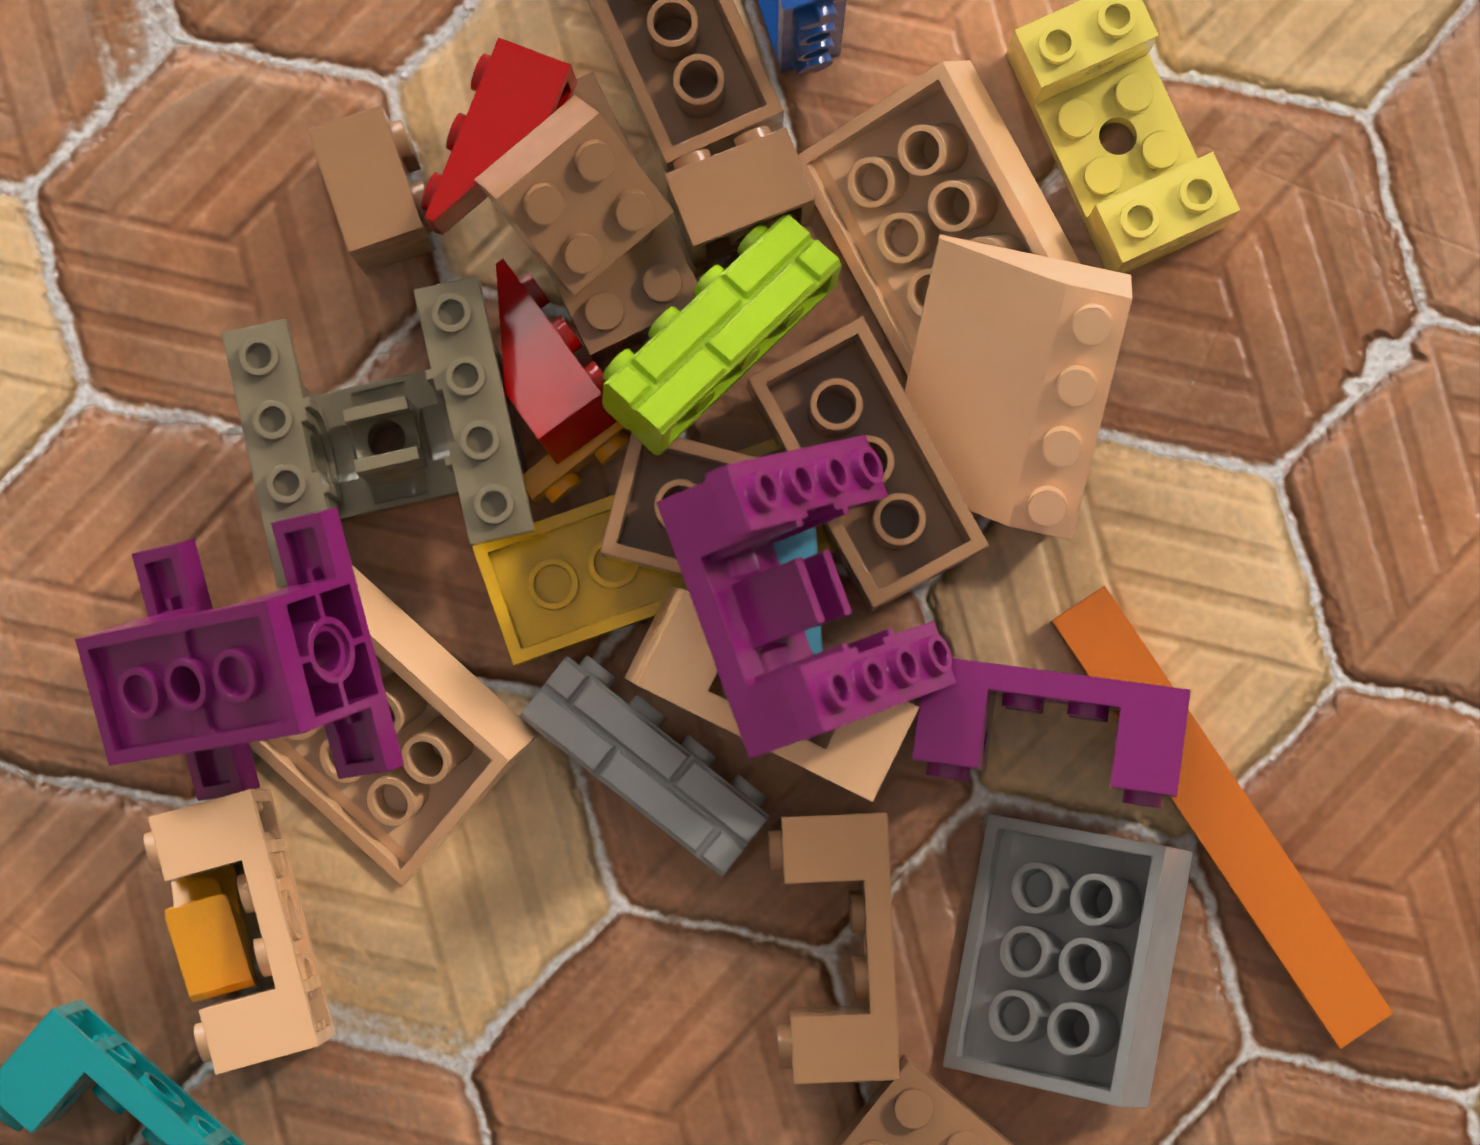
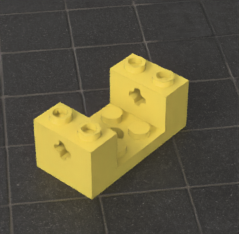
M1080 0L1015 29L1006 56L1105 269L1127 273L1225 229L1240 211V208L1214 152L1197 158L1149 55L1159 35L1143 1ZM1110 123L1125 125L1133 135V148L1121 155L1107 152L1099 140L1100 129Z

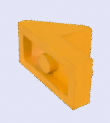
M233 865L171 882L174 906L165 910V920L188 995L193 1003L256 985L246 915L237 886L238 873Z

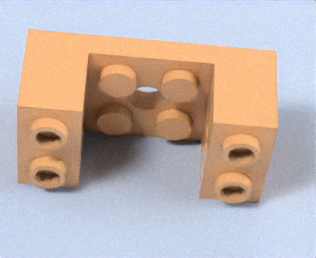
M669 586L624 678L741 737L723 685L714 680L718 671L688 589ZM905 702L771 752L873 802L919 707L910 702Z
M249 789L148 817L151 832L144 833L145 850L154 871L162 869L164 881L183 879L243 863L245 874L237 876L240 899L247 914L256 913L262 935L261 938L254 939L256 960L262 976H272L275 985L223 1000L199 1010L201 1023L194 1025V1035L202 1061L204 1063L212 1061L215 1075L318 1047L335 1037L333 1021L271 789Z

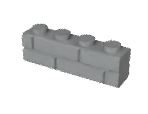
M588 655L584 657L580 664H577L567 656L519 717L722 877L770 815L760 808L768 797L739 774L734 777L730 784L710 769V766L717 759L716 756L688 734L679 744L663 732L659 727L667 718L638 695L633 698L630 704L625 702L609 689L617 678Z

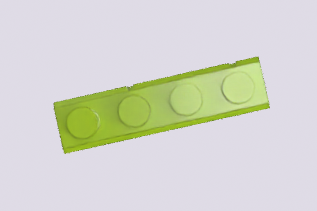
M784 214L770 228L764 223L754 227L739 245L737 252L740 256L730 266L724 269L717 264L709 269L693 290V294L696 297L682 311H679L674 306L664 311L648 332L651 340L636 354L630 349H625L612 360L604 371L602 377L606 381L603 387L602 398L604 409L625 429H630L633 436L654 455H661L836 287L842 265L839 258L819 240H813L810 233L789 214Z

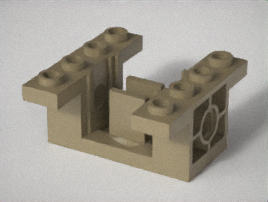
M478 276L414 290L431 369L313 395L303 386L291 327L287 319L222 333L278 589L287 588V583L271 523L334 507L338 509L340 521H345L459 495L471 546L536 532L523 476L527 471L514 408L512 402L505 394L503 359L493 342ZM388 427L403 429L405 434L403 449L376 455L374 441L380 431Z

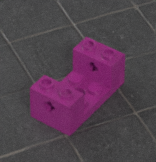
M952 658L951 669L956 684L920 697L912 759L927 763L926 775L969 782L971 769L986 771L995 697L1002 696L1001 706H1005V709L1043 714L1044 705L1047 702L1068 705L1067 715L1070 718L1107 723L1109 711L1120 712L1110 787L1112 789L1124 790L1122 802L1126 804L1162 808L1164 796L1177 798L1190 689Z

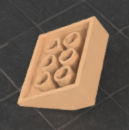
M942 61L798 154L815 198V205L907 376L939 235L1081 264L971 61Z
M939 235L904 392L971 512L1009 527L1072 540L1133 298L1131 275Z
M352 565L404 765L388 772L338 779L324 725L298 735L250 742L249 746L403 887L500 781L538 736V733Z

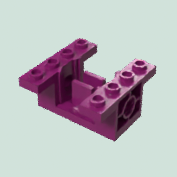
M866 435L727 464L705 473L707 481L656 502L749 759L956 684L951 669L952 656L945 640L939 636L934 621L894 634L892 628L852 643L847 644L846 642L813 655L805 631L852 613L830 550L822 551L805 559H802V557L796 558L780 565L773 547L775 543L850 513V509L866 506L888 497L882 481L883 467L876 452L870 448Z
M337 507L272 522L271 526L287 588L230 606L213 609L195 539L132 553L148 616L75 639L109 766L185 753L197 801L220 798L260 787L249 746L250 742L298 735L323 725L338 779L388 772L404 765Z

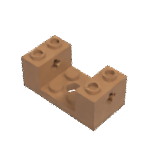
M887 812L780 816L781 829L768 830L770 870H783L784 884L860 881V890L848 891L850 930H852V933L862 932L863 955L851 956L852 989L855 999L865 998V1005L789 1008L790 1023L777 1024L779 1069L792 1068L794 1085L900 1080Z

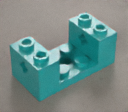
M81 999L52 1008L0 1068V1120L16 1131H21L25 1128L30 1133H33L60 1120L95 1081L96 1084L92 1091L96 1097L118 1114H123L125 1110H128L146 1127L141 1134L150 1145H246Z

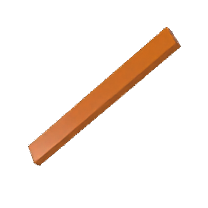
M1106 586L1101 587L1050 621L1086 676L1173 687ZM1188 709L1177 798H1168L1336 1048L1342 1049L1394 1013ZM1110 711L1119 723L1120 712Z

